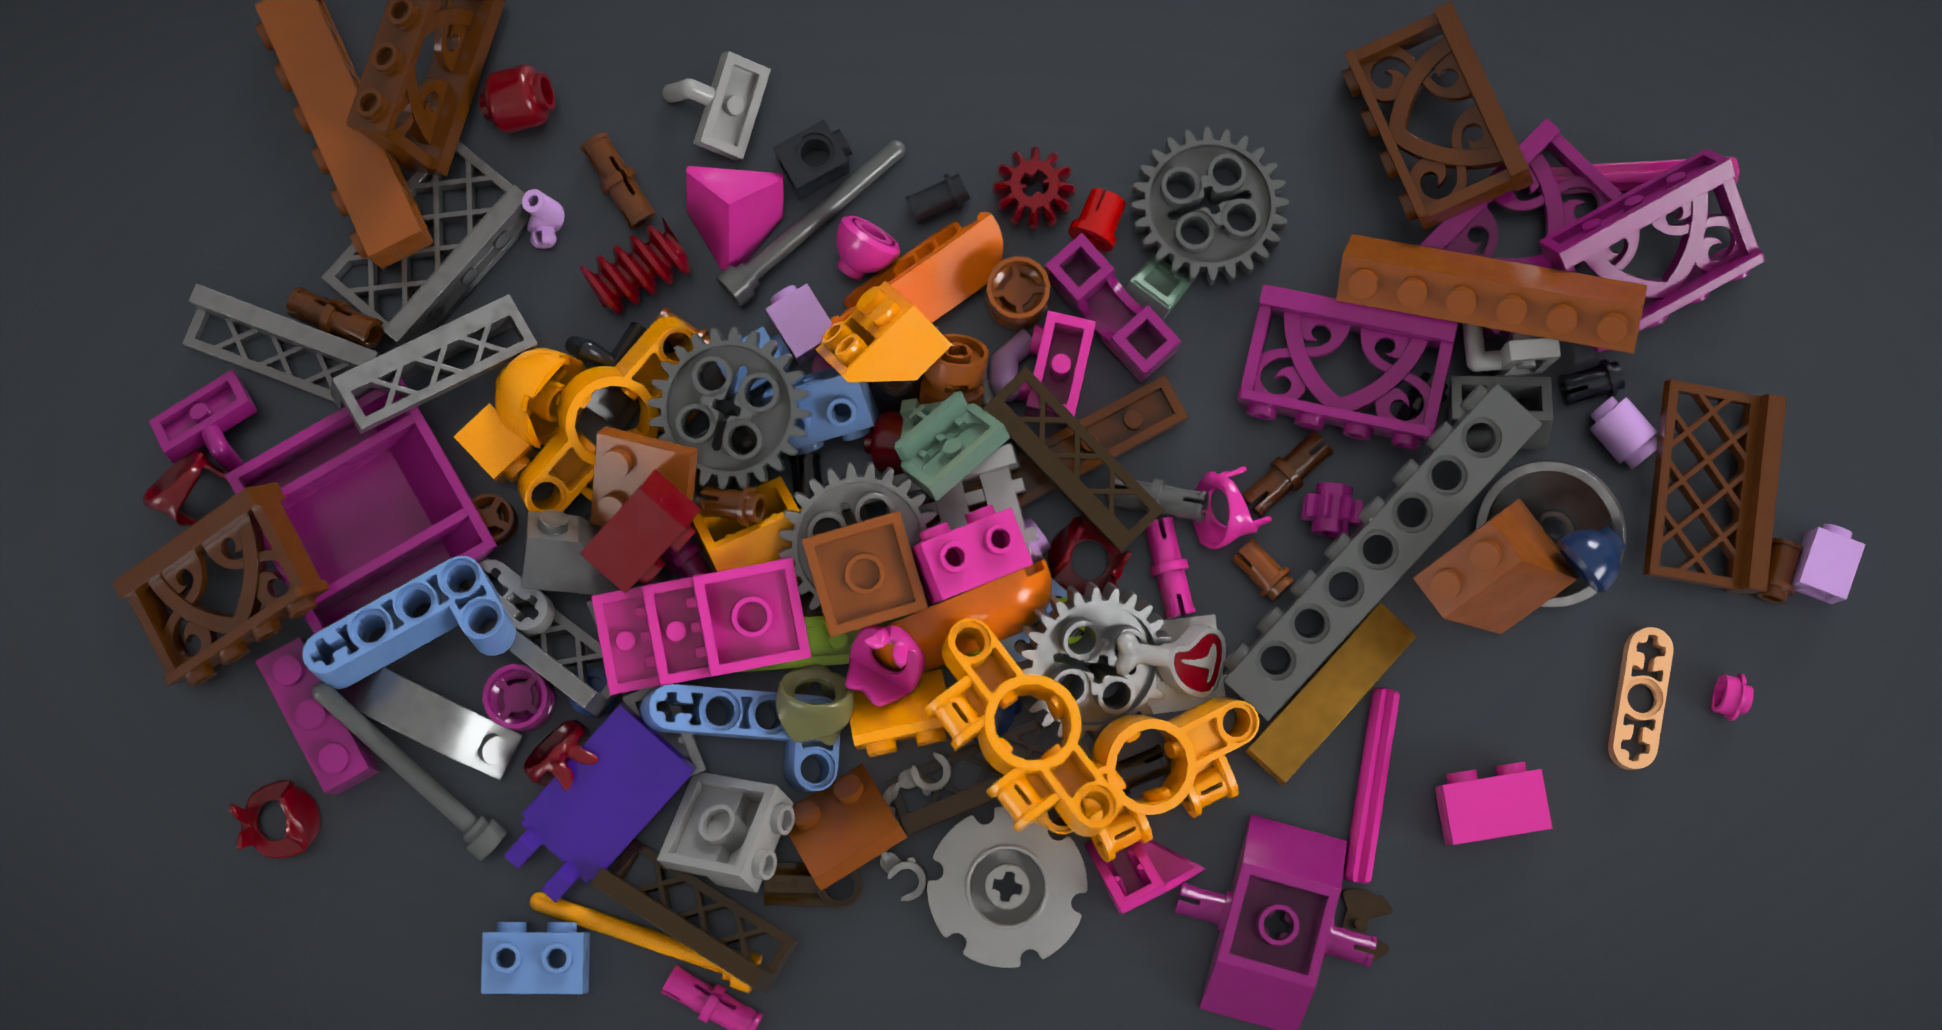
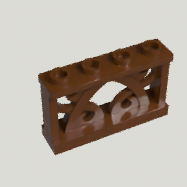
M388 0L346 124L353 130L361 132L397 158V163L406 170L447 177L506 0ZM434 31L435 51L425 81L417 86L415 65L424 38ZM402 113L400 119L396 123L398 115Z
M1452 1L1433 9L1434 13L1356 50L1350 49L1344 52L1350 67L1341 71L1352 96L1355 97L1362 94L1368 108L1361 111L1360 114L1371 138L1381 135L1387 150L1378 154L1389 179L1392 180L1399 176L1406 190L1397 196L1408 221L1410 222L1418 218L1424 232L1432 229L1434 225L1513 189L1517 192L1534 184L1530 168ZM1441 34L1443 35V38L1425 52L1418 61L1407 52V50ZM1387 59L1403 62L1410 69L1406 78L1397 70H1385V74L1393 78V82L1388 88L1381 89L1372 81V72L1376 65ZM1448 71L1457 74L1456 83L1448 88L1438 85L1430 78L1434 72L1441 81L1443 74ZM1423 87L1432 95L1442 100L1462 101L1472 98L1475 104L1464 111L1456 121L1452 131V148L1424 141L1407 131L1411 111ZM1377 102L1382 104L1394 103L1389 127ZM1474 126L1481 128L1484 132L1483 137L1478 141H1472L1468 138L1470 149H1463L1462 141L1465 130ZM1399 149L1419 160L1413 166L1410 173ZM1504 166L1505 170L1468 186L1467 170ZM1446 168L1457 170L1456 185L1448 196L1434 199L1422 192L1421 182L1426 175L1432 174L1438 177L1437 188L1439 189L1447 179Z
M277 482L244 488L112 582L120 599L128 598L167 674L163 677L167 686L187 681L189 687H194L208 681L217 674L214 669L215 666L220 663L226 665L244 657L250 652L248 644L254 640L261 642L277 635L284 629L281 624L282 621L288 617L291 620L311 612L318 607L315 599L330 590L327 581L320 579L281 504L286 498ZM263 532L272 548L270 550L265 549ZM230 538L236 544V549L233 553L243 551V558H235L228 553L227 542ZM206 555H209L212 560L222 567L228 569L244 568L241 595L234 615L213 610L199 603L206 590L208 581ZM267 560L279 562L290 582L289 589L283 596L277 595L274 592L273 582L275 579L280 580L284 579V577L277 571H266ZM188 570L191 572L193 585L184 582L182 577L183 571ZM192 585L190 592L187 594L185 591H187ZM164 603L174 611L171 614V616L169 615ZM261 604L265 605L266 607L260 611ZM184 619L189 621L184 629L185 643L192 642L194 635H197L201 641V648L195 656L189 654L179 634V628ZM216 632L224 633L226 635L217 640Z

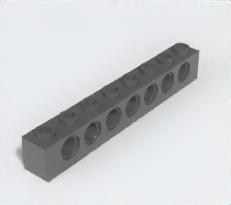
M1492 382L1487 389L1481 384L1473 389L1460 404L1465 413L1454 425L1451 426L1445 421L1426 441L1431 450L1419 463L1411 458L1392 478V481L1397 485L1396 488L1384 500L1378 495L1373 498L1358 515V518L1363 522L1361 526L1350 537L1344 532L1340 534L1324 552V555L1329 559L1327 563L1316 574L1311 569L1307 570L1290 589V592L1295 595L1292 601L1283 610L1277 606L1273 607L1259 622L1256 628L1262 633L1249 647L1243 642L1240 643L1225 659L1223 665L1228 670L1223 674V681L1247 703L1252 705L1267 721L1271 719L1541 427L1542 423L1500 385ZM1476 423H1485L1492 431V441L1482 451H1473L1466 443V433ZM1443 460L1453 461L1458 468L1456 482L1447 488L1436 487L1431 478L1433 467ZM1407 498H1418L1424 505L1422 519L1412 525L1401 523L1397 517L1399 504ZM1373 535H1383L1390 541V552L1381 561H1370L1363 555V545ZM1339 572L1351 573L1357 580L1355 591L1345 598L1335 597L1329 592V581ZM1305 609L1317 610L1323 616L1321 628L1313 634H1303L1295 627L1296 616ZM1270 646H1281L1290 654L1289 662L1280 670H1269L1261 662L1264 650Z

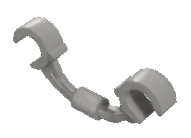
M939 751L933 753V756L943 767V776L939 781H926L922 777L917 764H914L912 768L903 771L899 775L898 783L892 784L885 791L883 798L894 816L897 807L891 805V803L897 798L901 787L911 789L918 786L922 789L924 795H930L932 791L942 789L949 782L952 776V765L945 754ZM888 850L881 854L880 865L888 874V879H891L903 869H910L917 874L919 878L918 887L905 893L901 900L911 901L918 898L925 891L928 875L926 869L917 862V857L911 855L908 859L901 860L895 853L888 852Z

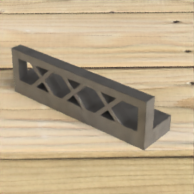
M197 283L189 298V302L197 307V310L183 340V345L333 403L335 401L330 394L333 376L380 356L374 350ZM209 315L226 320L233 336L216 345L199 340ZM236 324L250 330L240 334ZM262 334L271 337L278 354L261 362L251 360L243 342ZM281 341L295 347L284 351ZM237 345L240 355L227 351V349ZM308 351L316 354L323 372L303 380L295 376L288 359ZM326 359L340 364L329 368ZM282 362L285 372L272 368V366ZM327 379L330 389L319 386L317 383Z
M510 294L332 378L330 394L339 409L343 407L347 409L358 431L362 434L512 361L522 352L536 349L538 343ZM512 327L521 342L508 348L486 343L487 339ZM468 348L478 350L474 364L463 370L442 364L443 360ZM483 352L492 354V356L480 361ZM425 369L434 371L430 385L420 391L398 385L400 377L404 380ZM439 373L449 376L437 382ZM374 389L389 392L385 408L365 417L356 400ZM395 394L405 397L392 404Z
M486 557V558H484L482 561L491 560V559H489L488 557ZM466 580L462 587L459 586L457 593L469 590L468 580ZM502 585L504 596L505 593L508 591V588ZM521 598L515 604L517 608L531 606ZM556 609L554 621L559 624L558 626L549 627L545 632L538 635H526L516 629L515 641L508 650L584 709L600 718L618 695L609 694L608 683L600 693L588 685L587 664L603 662L600 643ZM498 619L487 620L480 628L486 633L490 632L497 624ZM571 633L575 636L576 657L556 660L552 657L550 636ZM541 638V648L532 642L531 639ZM585 645L596 652V654L586 655ZM577 666L578 676L567 667Z

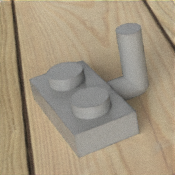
M727 51L721 53L711 86L688 78L666 85L663 89V97L669 103L691 99L705 105L693 144L734 161L742 160L771 69Z
M1462 323L1466 364L1471 371H1492L1493 376L1502 377L1542 374L1561 357L1559 340L1520 333L1514 334L1513 341L1505 343L1500 350L1485 351L1483 328Z

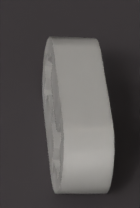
M485 560L478 563L488 577L491 575L494 578H498V581L508 588L503 597L499 596L514 622L515 629L526 635H538L545 632L551 626L555 618V608L547 595L537 589L521 588V576L502 562ZM468 579L469 589L473 587L476 579ZM520 598L530 605H535V609L539 611L538 616L534 620L529 617L525 618L524 612L515 606Z

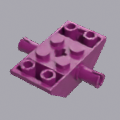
M1250 814L1230 891L1227 890L1224 895L1188 885L1186 882L1181 883L1178 895L1197 900L1198 903L1195 905L1176 900L1174 913L1217 924L1216 928L1219 930L1199 1005L1200 1009L1274 1030H1299L1316 988L1322 961L1326 955L1358 963L1367 968L1370 967L1374 955L1356 950L1354 945L1375 950L1377 936H1370L1335 926L1333 920L1341 892L1347 841ZM1275 910L1281 912L1280 920L1287 923L1286 932H1277L1274 939L1269 937V929L1264 927V920L1266 917H1273Z

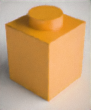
M490 403L453 436L501 486L507 480L511 483L516 482L523 470L530 464V459L537 453L524 439L515 435L503 425L496 409Z

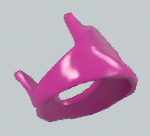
M1245 466L1219 474L1207 472L1195 489V491H1207L1209 493L1208 509L1202 510L1206 514L1203 523L1192 520L1199 542L1209 549L1222 548L1238 537L1256 533L1260 526L1272 522V517L1269 516L1252 521L1239 489L1229 479L1246 472ZM1214 489L1221 490L1227 497L1229 515L1227 526L1221 524L1212 511L1211 495Z
M879 624L864 627L859 631L851 645L849 670L845 680V687L848 690H861L877 706L895 702L909 695L919 684L926 667L925 655L920 649L919 644L901 627ZM889 642L895 644L893 649L894 661L899 667H904L906 664V668L900 672L888 669L873 656L872 648H883Z

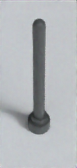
M898 140L888 143L747 265L740 263L736 268L730 265L716 277L718 284L739 307H743L756 295L754 290L760 286L758 280L904 156V144Z
M318 682L313 686L312 696L317 702L463 832L461 838L467 842L465 848L479 861L487 857L502 841L507 831L493 818L487 820L482 815L477 818L332 686L324 682Z

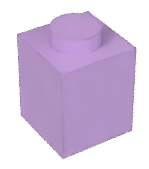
M808 284L798 289L795 285L782 289L770 299L772 305L765 309L768 319L786 344L799 367L816 356L817 351L815 349L822 343V336L832 324Z
M1823 524L1822 528L1817 527L1805 532L1800 544L1803 549L1798 558L1791 586L1797 592L1829 604L1847 600L1866 544L1851 539L1853 534L1851 531L1832 524Z

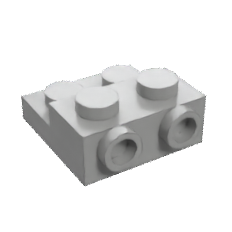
M704 772L695 774L691 777L657 861L667 869L707 876L714 884L758 893L762 880L767 881L771 879L775 873L777 858L774 851L780 836L789 834L795 822L793 802L777 785Z

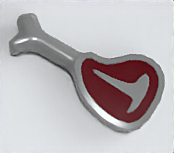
M1194 625L1188 628L1176 642L1163 643L1160 646L1140 644L1132 632L1125 631L1117 639L1119 653L1115 668L1118 674L1125 676L1137 664L1157 666L1160 676L1170 688L1188 696L1205 698L1215 692L1222 678L1223 662L1226 659L1225 637L1216 628L1206 625Z

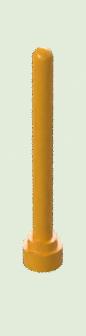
M536 892L530 897V907L536 912L566 922H577L578 926L723 974L722 980L730 982V988L748 994L752 990L750 986L668 934L561 898L555 903L543 892ZM751 952L752 960L761 965L762 955Z

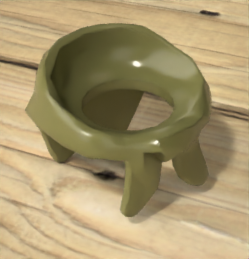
M815 664L795 668L782 677L776 696L777 715L781 725L794 742L802 743L817 739L826 745H833L836 742L841 730L850 721L854 708V690H848L845 687L846 678L832 672L826 666ZM813 682H819L822 693L835 699L832 703L811 705L796 700L795 694H804L810 689Z

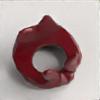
M203 450L195 451L183 457L166 470L147 489L143 497V503L148 508L166 514L178 525L192 526L198 520L183 512L180 508L195 486L202 469L205 468L228 481L225 477L226 473L213 463L208 462V456Z
M1083 516L1073 518L1071 523L1061 529L1052 539L1047 560L1053 580L1065 590L1072 586L1080 595H1084L1087 582H1093L1099 588L1100 593H1102L1107 582L1117 587V580L1122 577L1123 568L1132 553L1130 551L1118 553ZM1084 540L1098 542L1107 553L1106 569L1100 576L1091 580H1086L1076 575L1070 564L1074 547Z
M577 720L565 721L544 738L528 756L524 764V772L533 784L547 786L556 777L565 791L569 790L574 776L567 762L573 759L583 765H593L599 760L596 754L581 748L590 738L588 728Z
M280 780L261 787L251 794L245 809L235 804L229 806L232 816L241 822V832L238 835L236 844L238 850L254 846L260 854L268 858L292 857L306 851L307 847L316 838L320 828V812L314 797L290 780ZM272 800L279 801L286 818L285 837L277 841L266 838L258 826V816L261 808Z

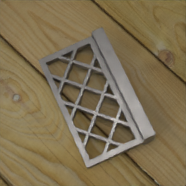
M460 141L455 152L466 160V178L442 181V176L416 172L407 182L413 197L420 193L433 192L434 214L422 215L426 225L434 224L435 244L401 260V283L378 285V265L369 257L362 259L353 243L321 277L361 313L383 321V331L399 346L437 329L524 233L531 216L522 205L525 193L516 185L508 182ZM475 169L484 176L475 177ZM496 185L504 192L503 196L493 207L476 209L475 187ZM466 188L467 210L443 213L442 191ZM467 220L468 235L459 244L444 245L443 223ZM435 256V271L427 280L411 281V259ZM368 264V286L348 288L339 281L353 265ZM402 292V308L387 322L379 315L378 295ZM369 296V305L359 297Z

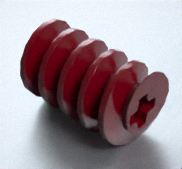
M663 217L665 232L661 233L650 224L646 227L648 238L646 244L635 235L629 237L631 253L628 254L618 245L612 248L615 260L613 264L601 255L596 257L598 273L594 274L584 265L579 267L604 308L609 307L616 314L621 315L624 313L622 297H626L633 304L637 305L641 302L638 289L640 286L654 295L658 292L655 277H660L670 285L674 282L673 266L685 275L691 272L686 253Z

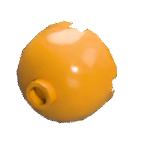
M548 348L531 349L522 352L500 371L495 385V406L503 425L515 435L524 439L529 445L541 449L540 445H546L559 431L557 409L560 396L567 384L575 376L587 370L584 363L566 353ZM579 408L577 411L575 425L579 421L581 414L584 410L582 408Z

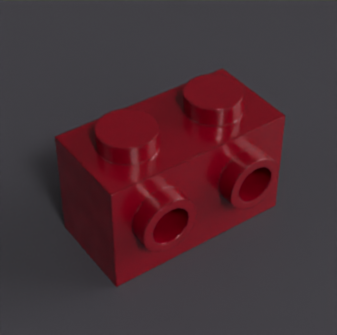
M654 469L580 552V555L626 594L638 580L647 585L666 564L660 556L668 547L674 553H677L691 538L696 530L689 524L700 511V508Z

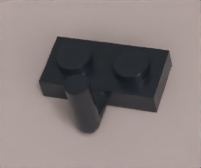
M631 322L612 353L596 342L579 336L569 337L565 343V348L569 354L584 358L596 367H615L647 329L639 323ZM664 341V353L675 352L674 348ZM608 386L595 390L585 408L616 429L625 430L640 404L638 398L636 401L632 400L621 390V387Z

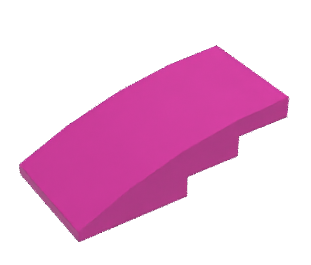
M793 558L630 588L626 594L620 590L591 596L610 695L811 657Z

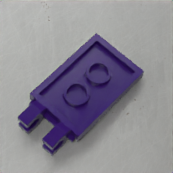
M624 702L619 704L581 747L596 754L599 758L598 762L593 765H583L570 759L567 765L573 771L574 776L570 789L565 791L560 782L554 777L521 814L524 819L520 824L527 830L504 855L509 862L519 869L542 844L555 854L564 864L541 889L555 903L579 877L588 883L591 878L594 880L601 867L607 869L697 769L659 733L645 725L642 718Z

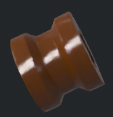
M492 493L481 494L472 499L487 528L497 526L494 529H489L497 546L508 543L516 535L519 526L518 514L515 508L501 496Z

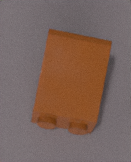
M1520 498L1413 577L1414 581L1444 619L1498 634H1503L1580 578L1563 558L1556 544Z

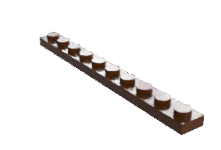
M1163 375L1078 421L1114 458H1117L1186 421L1188 415L1166 375ZM1067 426L1045 438V444L1054 453H1074V432ZM1080 439V453H1093ZM1018 452L1022 468L1011 470L1013 480L1023 478L1026 491L1017 493L1020 508H1023L1057 489L1021 452ZM1060 459L1074 473V459ZM1080 459V477L1104 465L1101 460ZM981 479L963 484L965 493L983 488ZM932 498L921 505L935 502V500ZM987 502L969 506L970 512L988 506ZM939 515L926 523V527L932 528L941 524ZM811 591L800 595L804 617L823 615L820 605L814 610L808 607V602L812 595Z

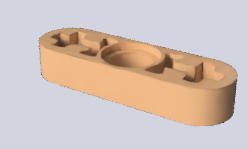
M1646 627L1635 631L1627 638L1624 644L1608 741V753L1617 766L1626 770L1641 769L1653 762L1658 751L1674 649L1670 637L1663 630L1655 627ZM1648 637L1652 638V646L1660 649V656L1650 659L1647 673L1657 672V680L1649 676H1631L1632 669L1636 671L1643 669L1645 656L1643 653L1637 652V645L1645 643ZM1634 685H1644L1653 694V705L1646 713L1636 712L1628 703V692ZM1624 717L1637 722L1650 721L1649 729L1646 727L1638 728L1636 740L1638 744L1644 745L1645 751L1643 754L1635 755L1633 761L1629 760V752L1621 749V742L1631 739L1634 725L1625 726L1623 724Z

